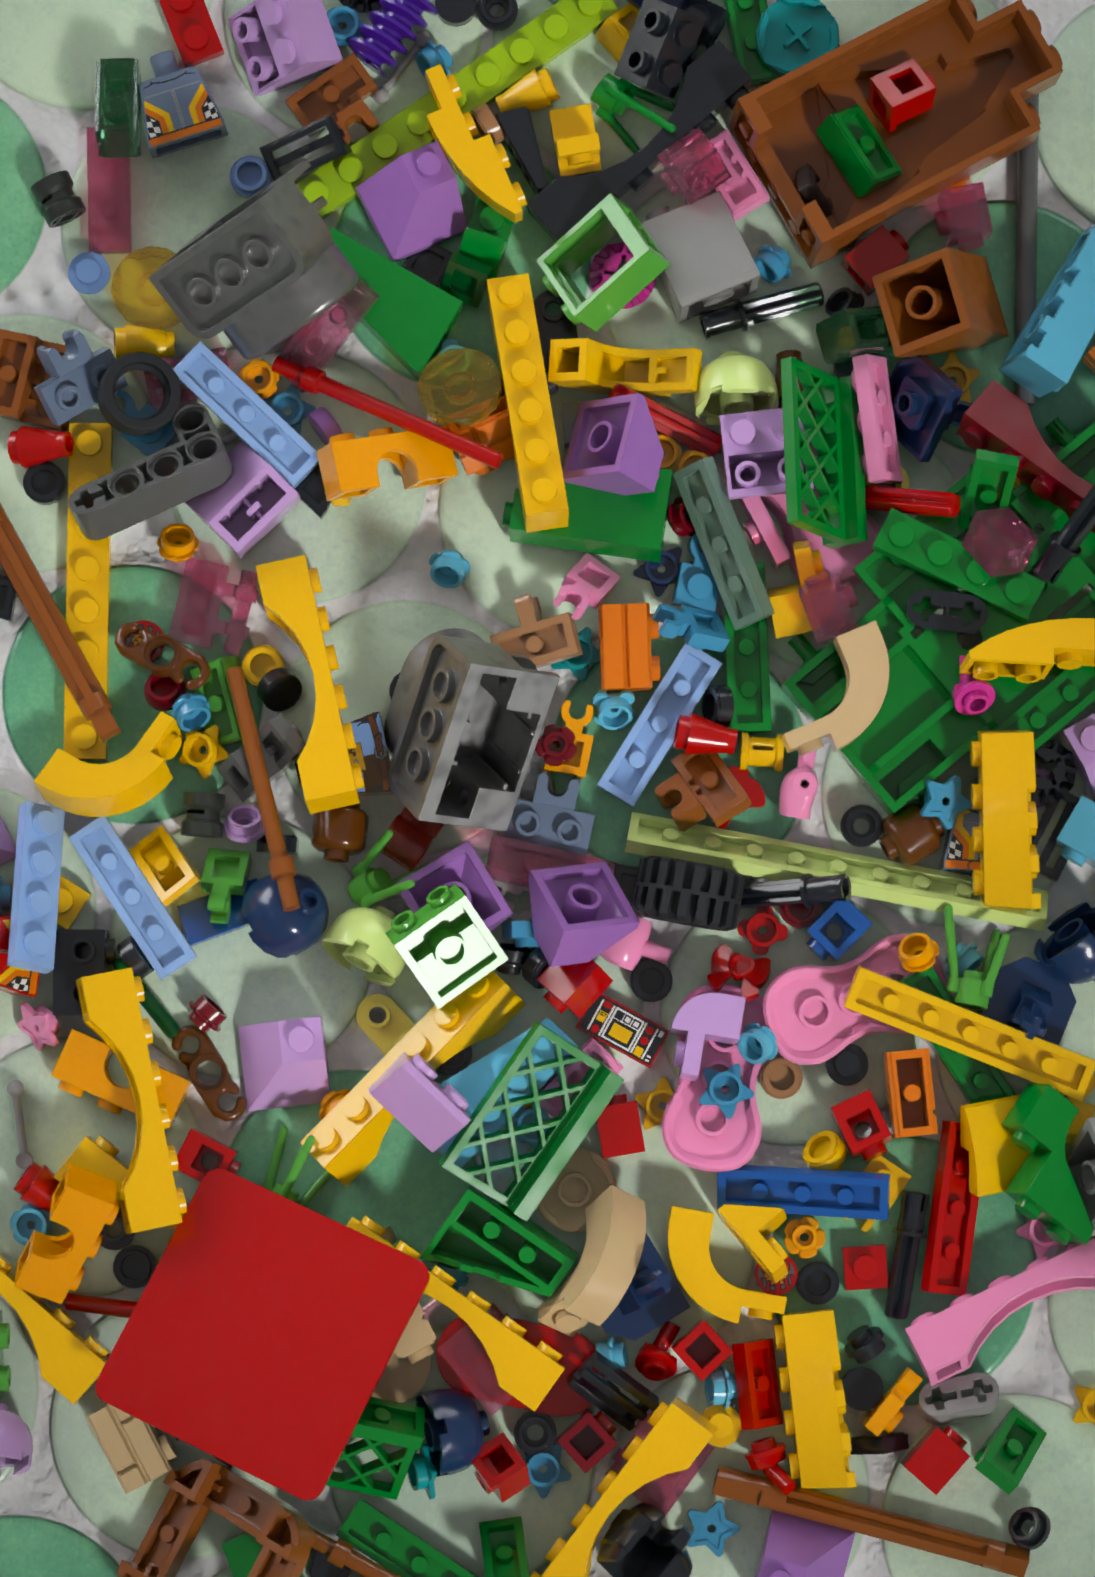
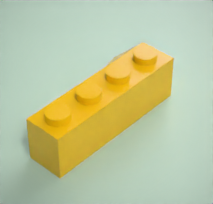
M1031 730L978 731V741H971L970 743L971 767H978L979 784L971 785L972 810H979V827H972L973 852H980V869H973V894L981 895V902L985 906L1041 909V893L1034 894L1032 879H1036L1037 873L1040 872L1039 854H1037L1036 844H1032V836H1036L1038 829L1036 803L1031 801V793L1036 791L1034 732Z
M828 1308L780 1314L781 1324H773L776 1350L784 1349L786 1367H778L781 1393L789 1392L790 1410H783V1420L786 1436H794L795 1453H788L790 1477L798 1479L799 1486L802 1489L857 1487L855 1471H849L848 1457H851L852 1448L850 1432H848L847 1423H844L843 1414H846V1401L842 1379L839 1380L838 1371H841L834 1310Z

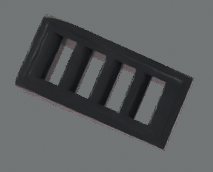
M525 106L495 114V118L505 138L504 142L533 193L537 195L548 184L529 108L527 109Z

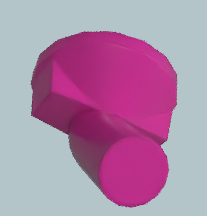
M966 655L959 656V670ZM960 674V683L955 684L952 691L956 710L962 715L969 716L986 711L994 702L996 694L992 685L987 681H977L973 675Z

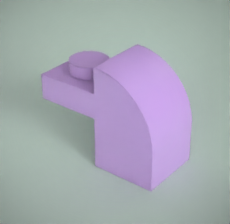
M704 993L688 1000L679 1009L671 1023L668 1034L685 1036L684 1042H676L673 1066L680 1067V1079L696 1081L698 1078L704 1040L737 1044L740 1039L746 997L723 993Z

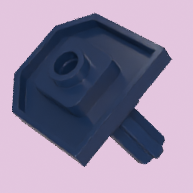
M916 356L897 362L889 381L897 440L919 462H930L944 430H948L950 424L959 426L964 413L972 403L959 400L963 390L927 356Z
M1023 957L1000 967L994 983L992 998H989L988 1009L979 1010L978 1013L1024 1031L1025 1037L1030 1040L1037 1036L1059 1045L1075 1007L1076 999L1069 983L1056 979L1040 962L1029 957Z
M647 1233L638 1267L626 1293L610 1316L601 1324L607 1334L635 1341L690 1308L689 1303Z

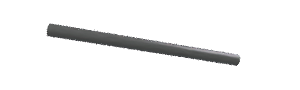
M1039 94L1025 100L1026 104L1031 103L1039 115ZM1038 135L1034 143L1017 151L1015 341L1036 308ZM1014 381V394L1025 401L1028 406L1035 405V395Z

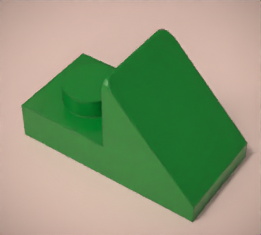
M477 196L469 225L464 230L459 253L493 267L490 279L497 278L514 222L497 213Z
M981 449L976 450L974 462L969 468L959 527L1001 535L1019 466V456Z
M1013 1407L975 1454L974 1460L977 1462L975 1468L1009 1495L1019 1485L1047 1433Z
M521 1516L479 1522L485 1577H530Z

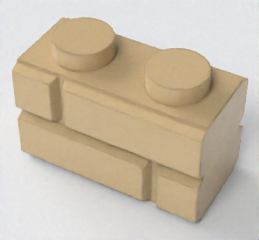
M419 1303L394 1350L398 1358L405 1359L408 1357L411 1365L432 1355L434 1351L431 1345L437 1339L429 1321L423 1320L425 1313Z
M107 1405L86 1417L125 1494L158 1478L175 1467L171 1459L177 1457V1454L170 1439L166 1434L159 1437L154 1426L111 1405Z

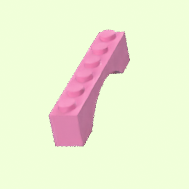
M1095 1238L1089 1240L1087 1244L1071 1243L1066 1247L1065 1252L1051 1259L1049 1257L1039 1258L1029 1264L1026 1271L1012 1278L1010 1275L997 1278L983 1292L974 1296L972 1294L962 1295L953 1300L949 1308L937 1314L933 1312L925 1313L914 1319L911 1326L905 1328V1331L930 1385H936L969 1369L980 1347L992 1331L1012 1313L1027 1304L1054 1293L1078 1289L1095 1290Z

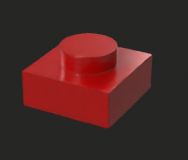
M885 1244L842 1247L844 1289L846 1291L889 1288Z

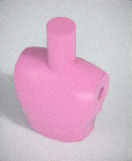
M816 751L803 756L799 754L797 767L785 775L781 783L779 795L780 815L810 819L812 805L818 789V779L814 771Z
M638 917L640 921L638 928L600 954L604 960L633 971L642 956L666 965L672 949L650 941L649 936L652 922Z

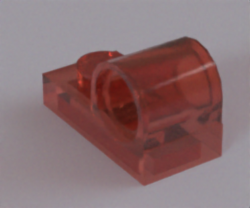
M404 807L402 812L397 815L388 827V829L393 831V836L381 853L409 872L413 871L445 824L419 821Z

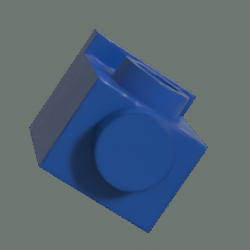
M849 900L844 902L834 901L805 931L811 938L806 945L822 961H825L829 956L834 961H838L873 923ZM830 924H838L841 927L842 936L839 939L833 940L828 937L827 928Z

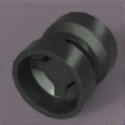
M65 170L50 174L37 181L31 187L36 201L42 203L45 208L43 216L49 228L65 225L86 212L81 197L74 194L72 190L74 183L69 172Z
M183 792V806L187 811L186 818L181 822V835L223 838L224 825L220 821V812L225 808L226 795L208 792Z

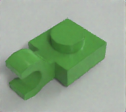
M208 849L201 878L202 892L210 893L207 909L212 910L210 923L227 924L230 917L231 896H244L252 864L250 851Z

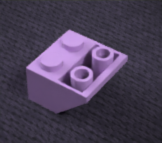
M255 0L228 18L255 96H262L317 77L343 60L322 0Z
M783 409L720 415V432L729 500L786 494ZM798 417L799 426H800L802 432H804L805 429H804V427H803V425H802V423H801V421H800V419H799V417ZM800 458V466L805 474L807 470ZM812 482V483L810 484V486H811L812 490H814V486H813V482Z
M241 440L228 453L233 465L231 478L223 485L184 503L242 560L301 499L299 493L268 462Z
M403 1052L368 1090L385 1109L433 1153L471 1121L466 1111L469 1104L451 1084L448 1083L442 1088L434 1080L438 1076L436 1070L418 1053L411 1058Z

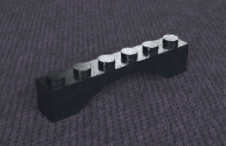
M718 40L687 66L682 91L674 111L667 120L675 125L676 130L671 133L662 128L644 148L627 160L605 170L580 176H558L527 203L528 212L556 243L609 193L620 200L630 189L633 188L635 192H638L645 187L655 176L651 171L663 161L669 165L678 159L687 149L684 143L695 134L699 138L706 135L719 122L716 116L725 108L729 107L731 110H734L737 99L750 93L748 89L751 87L752 77L721 41Z

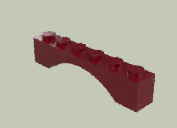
M993 379L964 413L956 433L963 439L964 443L975 451L981 449L1019 456L1016 477L1031 487L1032 491L1039 498L1050 501L1063 510L1070 519L1093 485L1078 477L1054 455L1035 426L1028 404ZM1095 525L1090 530L1095 533Z

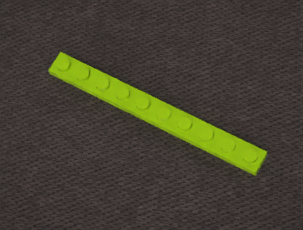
M560 0L454 74L462 94L461 98L456 99L462 114L468 111L471 114V110L479 105L486 103L488 106L494 102L496 96L504 93L533 69L540 70L599 29L608 17L619 11V8L613 0ZM431 91L350 146L351 153L323 165L296 184L310 203L321 196L328 202L318 212L322 220L358 196L355 192L357 186L399 156L435 142L427 126L426 115L439 110Z

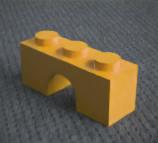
M392 427L372 430L368 432V437L355 439L354 433L338 434L330 437V443L316 452L327 501L366 496L379 488L380 481L377 471L379 460L389 461L399 469L405 490L444 484L458 475L453 450L408 430L394 433Z
M72 1029L51 1076L60 1080L58 1088L80 1098L84 1091L99 1097L97 1106L120 1115L123 1108L136 1114L131 1088H123L117 1085L110 1077L108 1064L113 1051L104 1041L77 1029ZM159 1067L161 1086L156 1087L159 1104H166L170 1128H172L192 1083L191 1080Z
M69 1163L52 1195L49 1220L67 1227L70 1231L61 1236H50L36 1230L33 1231L16 1263L15 1287L58 1304L63 1303L69 1290L74 1292L77 1290L83 1278L84 1267L82 1266L86 1258L93 1259L102 1241V1234L100 1232L105 1224L111 1226L118 1214L120 1201L116 1200L117 1182Z

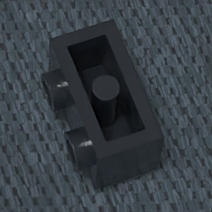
M643 0L614 75L674 99L706 20L659 0Z
M105 929L56 930L53 970V1015L83 1016L76 980L85 976L109 972V964H116V939H109V931Z

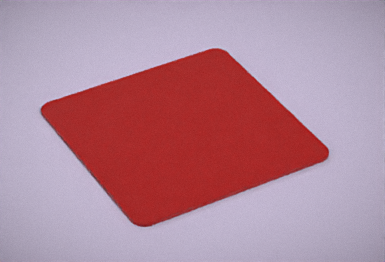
M215 1168L205 1174L187 1207V1213H184L182 1217L183 1223L178 1224L96 1381V1394L103 1402L299 1499L313 1500L324 1490L429 1283L430 1273L423 1262L228 1170Z

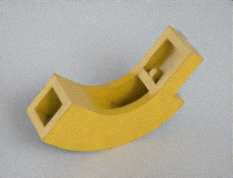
M589 338L551 339L548 382L570 389L609 395V392L616 384H622L646 397H671V394L696 393L698 392L702 368V350L697 348L631 349L602 344Z
M161 711L134 749L124 757L110 763L92 764L81 761L58 748L36 777L34 783L45 801L66 812L86 817H107L122 814L147 803L170 783L173 777L166 761L175 757L184 737L175 718Z
M670 1206L666 1232L668 1256L675 1276L681 1286L698 1305L719 1318L738 1324L742 1307L749 1308L748 1316L760 1319L773 1320L774 1313L784 1314L787 1301L785 1295H773L763 1291L738 1287L730 1284L718 1274L711 1261L709 1251L714 1213Z

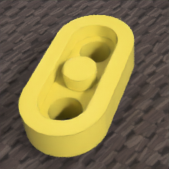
M373 994L366 997L357 1009L358 1025L384 1055L415 1026L391 998L382 994ZM381 1007L385 1010L386 1018L382 1023L376 1024L371 1021L370 1012L373 1008Z

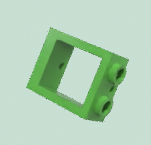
M611 193L536 260L545 273V276L542 278L545 286L556 297L560 296L564 301L561 309L567 318L577 326L582 322L595 332L671 265L633 210ZM618 233L634 257L592 295L585 299L570 275Z

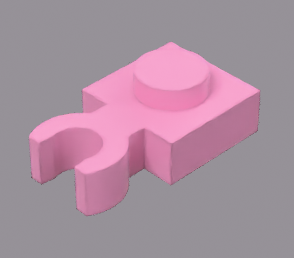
M586 553L567 573L561 584L563 587L559 590L553 605L558 607L564 601L572 603L576 609L571 618L578 620L582 617L588 605L594 609L600 605L616 587L621 576L589 553Z

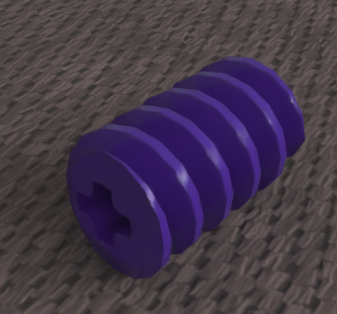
M380 0L379 6L382 12L371 11L368 17L372 25H360L358 31L362 39L351 37L348 41L350 49L369 69L387 78L381 68L382 64L395 68L397 62L391 53L396 51L405 55L408 52L401 40L406 38L416 42L418 39L411 27L417 25L425 29L427 28L428 24L423 18L422 13L427 12L435 16L437 15L438 10L429 0Z

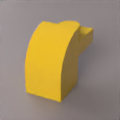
M591 103L549 110L548 117L559 175L572 176L601 171L602 166L599 155L601 147L598 132H595Z
M809 539L793 542L800 583L767 589L768 597L775 612L772 615L776 639L806 633L817 628L829 616L835 603L836 587L834 576L817 580L818 575L824 574L820 549L812 551Z

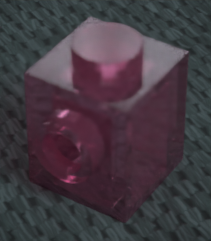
M699 127L657 155L665 170L659 175L663 183L673 196L680 192L689 205L732 177L717 149Z
M983 182L942 190L938 197L940 211L934 212L938 236H945L947 247L958 245L961 251L982 247L984 245L983 241L988 240L993 232Z
M1009 507L977 511L970 523L962 546L990 577L1023 573L1038 538Z
M828 571L814 574L804 580V586L798 587L799 597L817 643L858 628L852 610L853 607L859 606L851 582L842 584L839 573L830 576Z

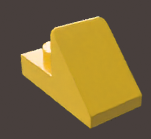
M160 825L129 850V853L165 906L172 903L202 878V874L187 860L171 834L163 825Z
M724 1204L718 1209L721 1221L775 1284L788 1274L787 1266L784 1262L788 1257L787 1253L773 1237L767 1241L765 1239L787 1220L784 1209Z

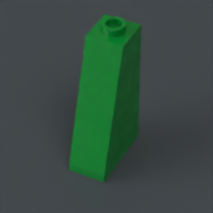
M331 227L329 230L332 234V240L359 276L355 287L340 301L414 378L422 381L429 370L431 361L437 356L442 343L447 339L462 313L463 301Z
M660 469L654 492L626 496L564 482L569 508L568 527L526 533L519 488H515L513 502L505 503L502 527H509L510 542L660 563L667 509L672 488L673 470Z

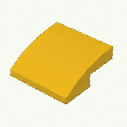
M1021 1094L960 1106L961 1147L969 1151V1192L977 1197L1005 1192L1030 1153L1018 1147L1011 1140L1013 1134L1001 1125Z

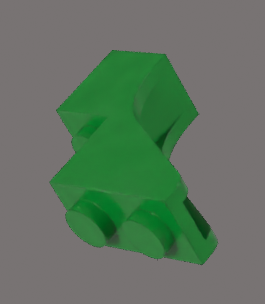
M1028 1083L1001 1124L1013 1134L1011 1140L1018 1147L1030 1152L1005 1190V1193L1016 1201L1014 1206L1021 1214L1032 1220L1038 1219L1047 1227L1045 1233L1057 1243L1067 1245L1068 1243L1087 1244L1093 1234V1227L1065 1156L1067 1133L1079 1109L1050 1084Z

